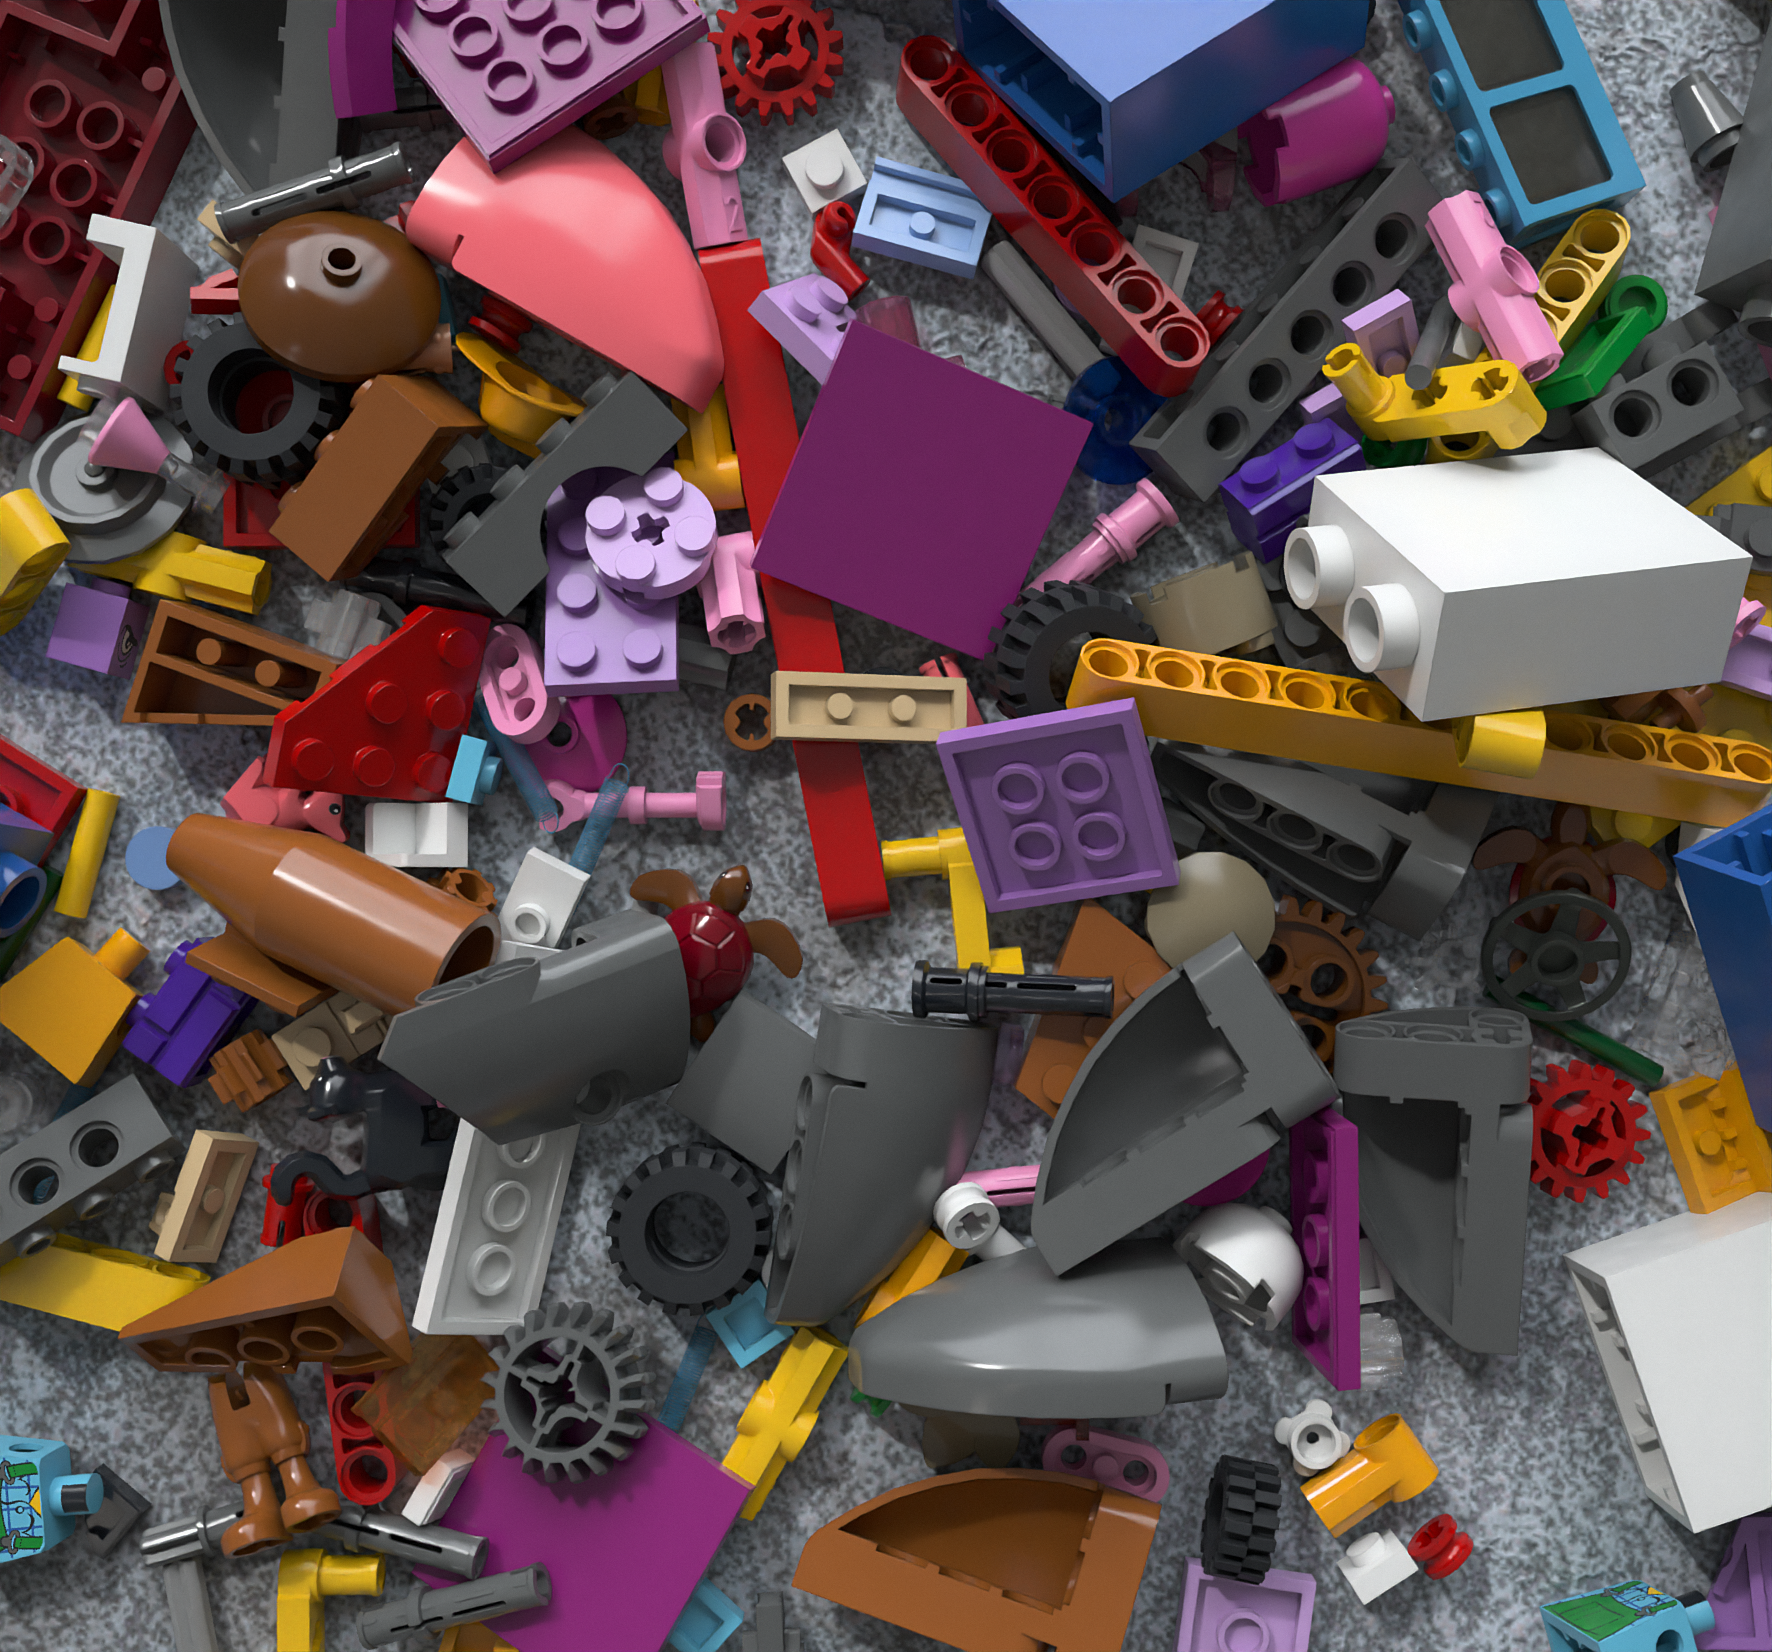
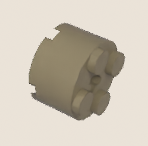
M1249 551L1233 556L1237 568L1233 561L1221 566L1218 565V562H1214L1153 585L1150 589L1154 599L1150 601L1147 593L1138 592L1131 595L1132 605L1136 606L1144 614L1141 621L1152 625L1158 637L1150 645L1207 655L1227 649L1228 653L1237 651L1238 655H1244L1275 643L1271 630L1278 626V622L1253 552Z

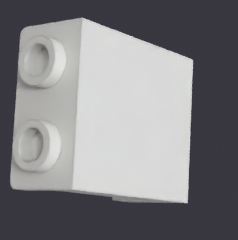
M92 213L86 239L118 264L120 270L98 360L89 362L61 356L58 369L78 381L77 391L101 399L100 405L106 408L116 410L125 398L132 397L140 408L144 406L165 411L170 385L165 379L163 365L170 349L181 342L190 305V287H194L199 266L155 227Z

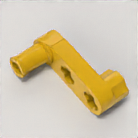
M1355 343L1339 345L1326 356L1325 361L1327 365H1322L1324 375L1333 382L1347 400L1346 410L1364 435L1372 441L1390 440L1391 442L1486 431L1501 449H1514L1523 446L1532 436L1541 432L1546 423L1547 412L1532 392L1528 382L1517 366L1508 360H1492L1438 368L1435 370L1429 386L1422 390L1410 388L1405 382V373L1392 375L1390 378L1379 376L1365 358L1361 348Z
M962 827L937 829V836L888 842L887 840L881 841L885 881L891 880V878L941 874L942 880H948L957 968H969L972 962H983L984 966L990 967L992 973L1024 974L1020 946L989 949L984 896Z
M326 1548L285 1549L281 1556L278 1570L277 1652H325V1597L332 1595H372L373 1597H380L384 1590L386 1578L384 1553L329 1555Z

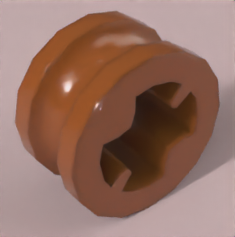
M751 693L741 695L730 703L725 711L723 724L726 735L734 745L744 751L759 752L766 750L775 743L776 740H771V701L762 695ZM750 706L752 713L756 712V706L762 707L769 713L763 721L769 731L759 740H756L755 735L752 733L749 740H744L737 733L742 726V722L737 715L746 707Z

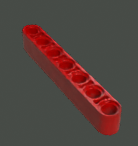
M921 35L910 40L904 47L901 55L895 93L896 103L901 112L1150 391L1163 397H1177L1187 392L1193 385L1209 351L1210 339L1204 325L950 43L934 35ZM926 77V78H929V79H932V80L927 81V80H924V79H921V78ZM959 122H967L974 126H965ZM999 167L1011 168L1016 172L1009 173L1001 170ZM1047 212L1055 215L1058 219H1049L1039 213ZM1079 258L1095 260L1100 266L1085 264ZM1121 304L1136 306L1142 313L1128 312ZM1163 351L1176 352L1185 361L1178 362L1172 360Z

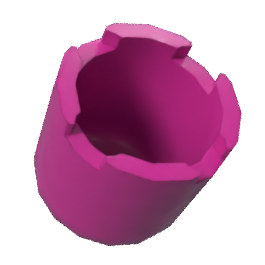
M1349 56L1238 125V139L1247 137L1249 151L1254 163L1253 165L1243 167V172L1257 200L1264 207L1275 204H1287L1358 179L1369 173L1384 155L1389 135V125L1395 121V103L1389 88L1386 85L1380 86L1376 76L1363 62Z

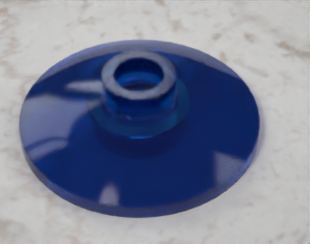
M1119 356L1105 357L1086 367L1071 385L1063 410L1093 423L1076 466L1091 479L1108 485L1132 484L1153 472L1129 446V442L1169 398L1150 391ZM1107 410L1112 417V423L1108 431L1105 427Z

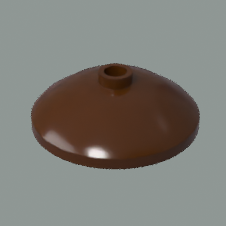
M340 210L317 211L280 221L261 234L251 245L242 261L238 276L240 312L246 327L256 342L281 364L298 373L316 379L354 383L364 382L370 378H376L378 375H391L411 364L423 353L433 339L439 323L441 310L440 285L435 270L424 252L410 244L406 235L395 227L379 219L355 212ZM334 267H345V268H348V269H347V270H339V269H336V268H334Z

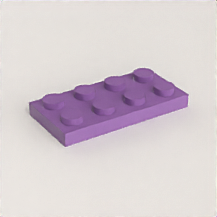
M675 452L665 453L646 473L659 467L675 470ZM608 466L580 471L561 483L548 500L547 563L551 571L546 575L544 686L548 697L679 691V594L664 599H645L643 592H632L623 588L624 593L612 589L595 571L586 544V508L589 503L596 497L601 496L602 493L615 483L638 475L631 471ZM648 526L641 530V534L635 540L639 542L648 539L653 546L659 545L663 542L662 531L665 528L661 526Z

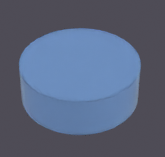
M162 826L148 827L138 832L129 842L125 854V863L130 876L139 885L152 890H168L183 884L166 865V851L170 839L176 830L175 828Z

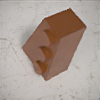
M160 599L121 723L273 726L275 715L295 700L302 703L331 681L328 675L348 660L197 604Z

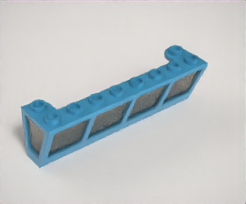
M1397 0L1404 15L1402 27L1405 39L1414 53H1421L1429 71L1428 85L1431 98L1439 111L1447 112L1456 132L1454 143L1458 159L1467 171H1473L1480 187L1476 192L1480 194L1507 245L1515 248L1517 251L1525 249L1569 230L1575 220L1583 213L1593 209L1613 211L1625 206L1647 186L1564 0Z

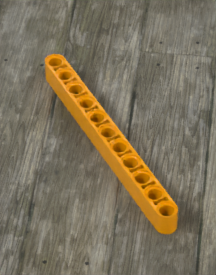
M1098 638L1088 641L1082 647L1065 702L1067 709L1134 697L1144 735L1726 828L1763 809L1772 795V751L1752 742L1543 709L1546 722V740L1543 756L1533 779H1525L1459 767L1450 718L1421 722L1384 683L1114 639Z

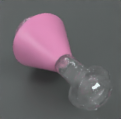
M105 396L87 420L77 439L82 444L91 448L88 455L90 464L155 473L195 497L191 510L194 513H197L200 508L211 515L231 485L230 481L220 476L223 472L222 470L217 469L208 476L171 453L132 397H127L120 404H117Z

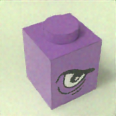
M93 577L90 589L66 582L45 657L130 680L150 607L129 600L132 588Z

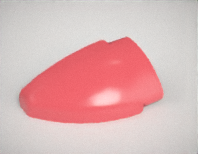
M573 124L568 125L496 174H493L465 136L440 163L424 186L407 218L405 230L406 238L410 244L444 267L482 288L489 289L487 293L521 315L621 370L633 372L642 382L703 414L721 382L724 372V356L719 328L707 283L689 243L669 210L628 165L606 145Z

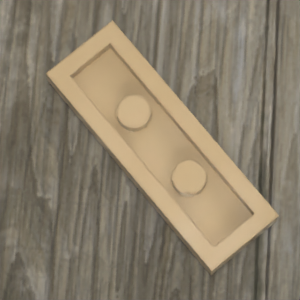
M775 671L771 674V740L936 744L940 732L967 728V678Z

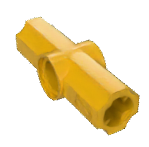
M175 531L140 555L106 565L67 563V566L83 573L131 583L134 589L184 603H191L192 599L256 616H259L262 607L268 602L273 583L271 563L258 557L207 546L206 541Z
M819 1326L813 1328L799 1327L798 1330H795L768 1381L762 1380L749 1401L735 1429L738 1434L721 1464L756 1486L739 1518L753 1521L757 1512H760L770 1490L773 1489L776 1479L786 1462L792 1463L816 1423L820 1412L817 1410L819 1404L848 1356V1347L840 1342L836 1336Z

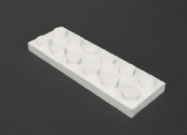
M502 940L497 964L523 957H536L540 960L565 950ZM589 1082L576 1097L577 1104L587 1096L590 1087ZM460 1118L412 1327L425 1334L504 1335L503 1332L509 1326L519 1324L524 1327L523 1316L527 1312L536 1310L539 1307L581 1123L499 1146Z

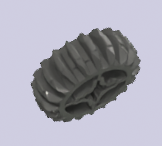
M565 1302L551 1303L547 1307L546 1314L540 1309L527 1312L523 1316L524 1327L519 1324L509 1326L503 1332L509 1347H494L488 1354L500 1367V1370L485 1373L484 1377L480 1379L488 1387L495 1388V1397L484 1400L480 1408L488 1412L496 1410L499 1422L494 1423L487 1434L493 1437L504 1434L508 1436L510 1440L504 1447L503 1457L512 1459L524 1453L522 1473L532 1475L544 1468L546 1482L557 1483L564 1480L567 1474L570 1481L574 1484L588 1480L591 1471L598 1476H602L613 1470V1458L622 1461L633 1454L634 1448L629 1438L638 1439L645 1436L649 1430L645 1422L637 1416V1413H646L654 1410L657 1402L649 1396L641 1395V1387L654 1383L657 1375L651 1371L639 1372L637 1362L646 1358L649 1349L645 1346L633 1349L628 1348L627 1343L632 1338L635 1328L626 1324L612 1330L615 1312L604 1309L599 1310L593 1316L592 1306L589 1302H576L570 1310ZM559 1337L569 1338L578 1342L574 1352L565 1355L560 1365L554 1362L543 1364L536 1360L543 1349ZM602 1365L608 1377L610 1393L604 1389L600 1380ZM568 1379L574 1386L568 1391H575L576 1396L575 1402L570 1404L564 1397L569 1392H563L562 1381ZM529 1392L536 1401V1416L531 1406ZM576 1419H580L583 1422L594 1419L602 1424L598 1433L585 1445H575L559 1440L565 1429L573 1427Z

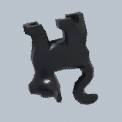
M331 1055L320 1059L316 1075L310 1082L308 1105L299 1108V1116L308 1118V1120L313 1122L329 1121L335 1123L357 1114L363 1115L364 1133L360 1169L348 1175L344 1174L326 1155L307 1150L289 1154L274 1168L270 1180L271 1196L278 1205L288 1207L292 1204L295 1196L296 1182L303 1177L311 1178L319 1189L335 1200L355 1201L370 1194L402 1190L406 1187L430 1191L444 1190L458 1128H454L448 1138L439 1140L430 1138L428 1111L440 1108L437 1106L436 1099L392 1069L365 1074L351 1067L342 1056Z

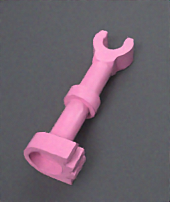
M698 771L696 793H648L647 786H631L629 792L623 798L616 818H628L630 824H647L648 818H697L703 831H724L727 812L726 772ZM560 779L544 781L552 798L560 801L564 809L562 812L557 813V816L555 814L552 818L544 821L547 831H561L566 829L571 822L582 821L590 816L599 793H586L584 790L574 789L568 782ZM607 795V796H609V797H611V798H613V799L618 800L617 798H615V797H613V796ZM604 800L605 802H607V803H609V804L615 805V804H613V803H611V802H609V801ZM602 806L605 809L613 811L612 809ZM601 809L602 811H605V812H607V813H609V814H612V813L609 812V811H606V810H604V809ZM554 813L544 818V820L551 817ZM539 822V828L546 831L543 822Z

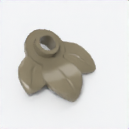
M898 1402L905 1410L918 1416L926 1417L922 1445L925 1463L930 1468L955 1464L967 1458L975 1451L988 1468H1004L1017 1451L1020 1441V1429L1015 1417L947 1411Z

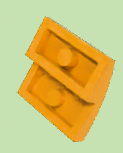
M1737 1061L1695 1074L1648 1093L1691 1213L1709 1214L1755 1192L1772 1193V1133L1756 1125Z

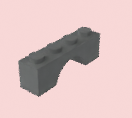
M622 370L615 377L610 371H607L600 376L581 398L588 406L570 424L564 418L555 422L535 445L542 453L524 471L518 465L509 469L489 492L496 500L478 518L471 511L468 512L444 537L443 540L450 546L442 554L446 563L503 617H506L551 571L541 546L540 524L544 508L556 488L572 475L594 467H617L643 476L688 430L633 372Z

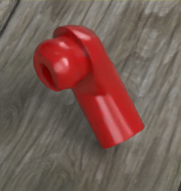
M834 201L829 203L824 210H821L815 218L810 258L826 278L835 282L845 292L848 302H850L863 292L871 280L849 256L853 228L857 220L856 214L848 204L842 201Z

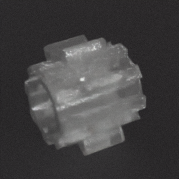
M1373 1308L1360 1309L1361 1389H1356L1357 1392L1388 1389L1387 1378L1401 1377L1403 1375V1345L1395 1319H1392V1316L1380 1317V1313H1375Z

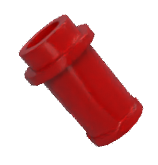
M279 1163L272 1164L270 1174L262 1178V1186L267 1188L268 1191L260 1243L270 1247H276L281 1221L285 1222L283 1246L302 1237L307 1192L312 1191L315 1186L311 1178H300L295 1185V1196L292 1204L288 1207L278 1205L271 1196L270 1180L275 1166Z

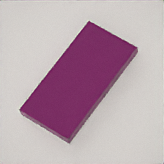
M1326 1106L1289 1128L1290 1225L1293 1229L1290 1236L1299 1247L1304 1267L1302 1289L1291 1307L1292 1343L1338 1391L1361 1389L1358 1127Z

